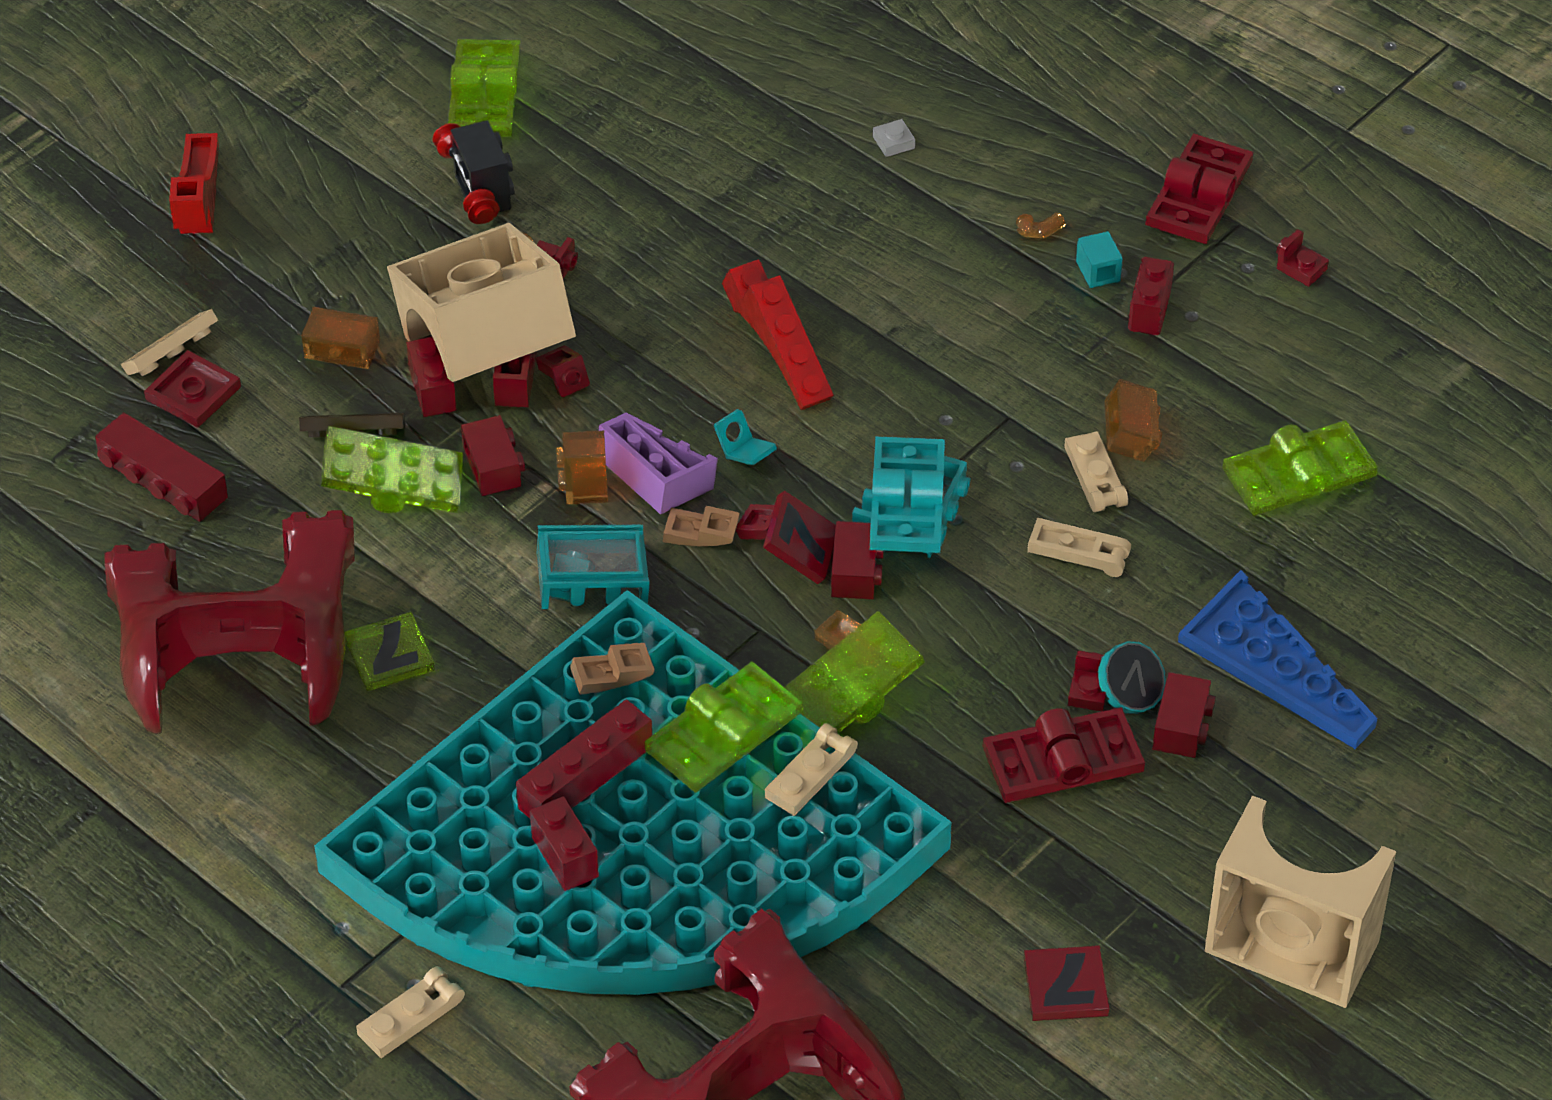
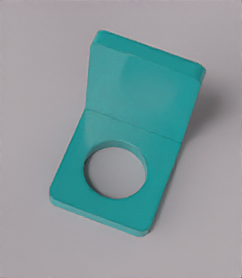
M736 409L714 424V429L726 459L754 465L777 450L775 443L752 437L742 410ZM737 422L740 427L739 436L734 441H729L726 436L727 427L730 423Z

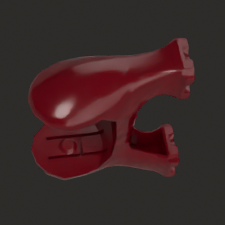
M330 510L321 518L310 517L307 512H292L290 518L282 520L284 564L286 568L278 583L257 591H178L176 550L168 548L165 543H151L148 549L143 551L132 550L129 544L114 545L112 551L105 553L108 597L111 598L117 607L121 623L119 664L127 699L137 712L147 731L154 734L162 733V690L166 688V682L197 657L230 652H274L301 666L302 682L308 685L309 725H319L330 716L343 674L346 639L342 597L344 575L349 566L355 561L353 517L345 515L342 510Z
M762 908L750 917L749 923L743 930L737 933L733 930L722 938L720 946L714 951V961L721 966L715 973V983L725 992H732L750 1001L755 1014L749 1022L727 1039L721 1040L712 1047V1051L678 1077L670 1079L653 1077L643 1067L638 1058V1050L627 1041L623 1044L617 1042L609 1048L599 1064L595 1066L589 1064L579 1071L576 1079L569 1086L570 1095L575 1100H748L787 1073L795 1072L825 1077L844 1100H905L903 1088L893 1069L886 1049L862 1019L809 969L786 937L780 917L771 909L764 911Z

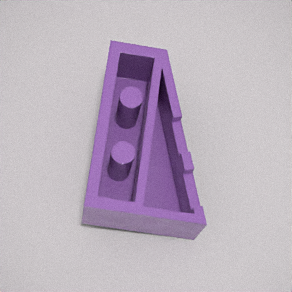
M628 413L600 424L596 456L660 515L669 511L671 507L675 508L714 489L718 458L710 454L704 457L690 450V444L682 440L676 443L662 436V430Z

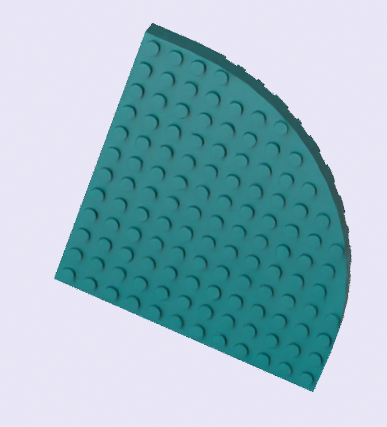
M626 590L314 846L318 872L370 914L399 934L413 941L417 946L424 947L447 960L494 977L522 983L527 987L535 986L586 994L640 995L691 990L715 985V973L721 966L714 961V951L720 946L722 938L733 930L736 933L743 930L749 923L750 917L761 908L764 911L771 909L780 917L786 937L800 957L830 944L849 931L857 929L861 924L870 919L950 849L952 822L856 753L795 816L766 799L765 788L815 738L820 727ZM645 643L654 667L653 675L619 688L579 694L570 668L573 657L608 655L610 645ZM627 699L652 720L653 747L572 808L597 849L599 877L564 891L532 839L530 818L518 809L516 781ZM829 746L825 751L832 754L835 749Z

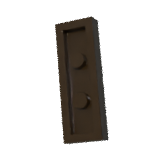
M405 414L299 417L300 431H308V437H329V430H342L343 436H363L364 429H377V435H397V429L405 427Z

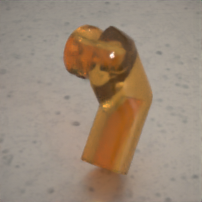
M1058 212L1041 222H1033L1032 215L1022 214L1016 219L1017 231L1023 237L1044 239L1063 228L1065 220Z

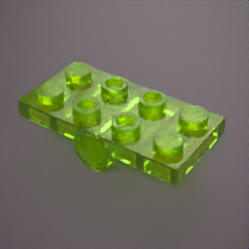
M457 39L455 64H452L451 100L448 123H455L462 127L488 120L493 132L498 131L500 136H512L521 50L520 40Z
M1344 420L1303 433L1297 425L1284 426L1274 433L1269 445L1223 459L1222 469L1252 515L1255 516L1377 476L1378 466L1348 422Z
M328 426L325 435L321 487L371 496V505L383 513L399 512L405 507L406 503L457 513L460 505L463 453Z
M877 611L776 693L775 696L818 727L828 723L837 729L838 734L854 720L858 723H866L875 718L885 704L884 696L923 665L925 661L923 656Z
M750 662L717 688L708 683L699 686L688 698L685 712L645 741V751L696 793L802 713L803 702L754 662Z

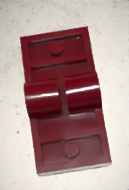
M1193 133L1180 158L1176 156L1172 158L1166 172L1164 186L1146 215L1145 225L1207 244L1253 161L1254 152Z
M1122 707L1071 718L1067 710L1056 708L1040 715L1036 720L1035 727L983 738V750L1004 803L1144 772L1145 761Z

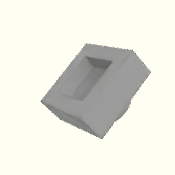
M902 119L873 127V138L885 157L915 149V138Z

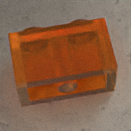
M313 307L301 335L304 358L369 369L380 342L378 317Z
M1119 379L1104 400L1107 451L1144 462L1150 453L1159 447L1162 439V432L1159 430L1160 406L1157 405V392L1154 389Z
M604 430L562 433L563 447H556L557 468H564V470H558L559 491H566V504L608 502Z

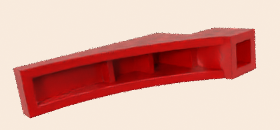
M218 133L185 135L181 171L179 177H171L169 197L174 229H179L180 234L213 233L219 151Z
M759 259L729 269L722 285L734 312L742 315L766 345L784 375L800 410L831 400L834 394L781 276L768 279Z

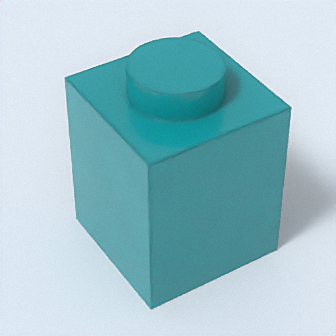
M1109 231L1078 238L1076 263L1089 288L1121 281L1123 258Z

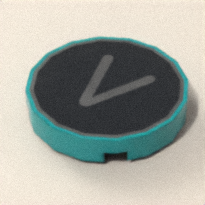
M1127 641L1114 646L1101 659L1098 669L1099 685L1102 692H1106L1107 697L1110 699L1107 701L1112 707H1122L1124 713L1138 714L1155 707L1161 700L1166 684L1165 670L1160 658L1150 647L1141 642Z

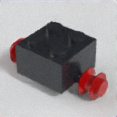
M488 120L462 127L455 123H448L439 127L434 132L432 140L440 156L453 158L454 175L464 195L463 207L468 213L469 220L474 224H486L492 221L499 212L510 210V196L515 194L514 185L509 176V172L513 171V165L509 153H503L502 151L503 144L499 132H493Z

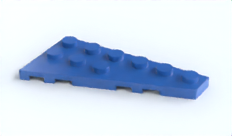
M1240 570L1179 632L1178 642L1356 749L1376 728L1377 717L1351 689H1345L1335 678L1336 673L1328 664L1324 666L1315 656L1316 651L1283 615L1275 613L1267 604L1268 599L1261 591L1256 592L1248 583V577Z

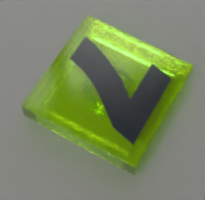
M412 611L345 631L346 644L367 691L435 671L434 661Z

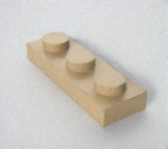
M212 309L200 312L121 363V366L127 376L138 372L141 376H144L159 366L157 360L166 355L170 359L185 349L183 343L192 338L195 342L211 332L209 326L217 322L218 319Z

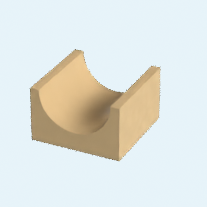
M510 223L387 266L405 338L408 341H414L432 334L441 355L447 378L452 382L576 337L560 264Z
M1252 796L1216 863L1205 952L1346 1008L1380 940L1396 851L1381 846L1377 854L1367 863L1353 870L1341 873H1318L1302 869L1285 860L1270 845L1263 830L1267 801Z

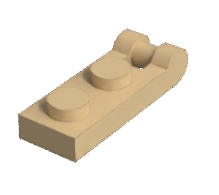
M1098 431L1065 438V450L1094 513L1104 511L1106 506L1115 505L1117 508L1127 506L1128 495L1126 488L1120 483Z
M1037 518L1028 542V552L1101 569L1111 577L1122 575L1125 567L1123 559L1128 557L1131 550V543L1124 538Z
M828 723L823 724L815 738L765 788V798L795 816L852 757L857 749L858 742L849 736H840L837 734V729ZM829 746L835 749L832 754L825 751Z
M436 966L426 973L423 980L356 1026L357 1035L380 1058H383L457 1006L464 998L465 992L457 983H450L447 973L441 967ZM437 991L440 996L433 1000L430 995Z

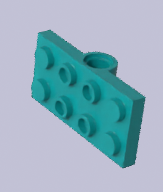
M876 436L870 550L940 553L945 439Z

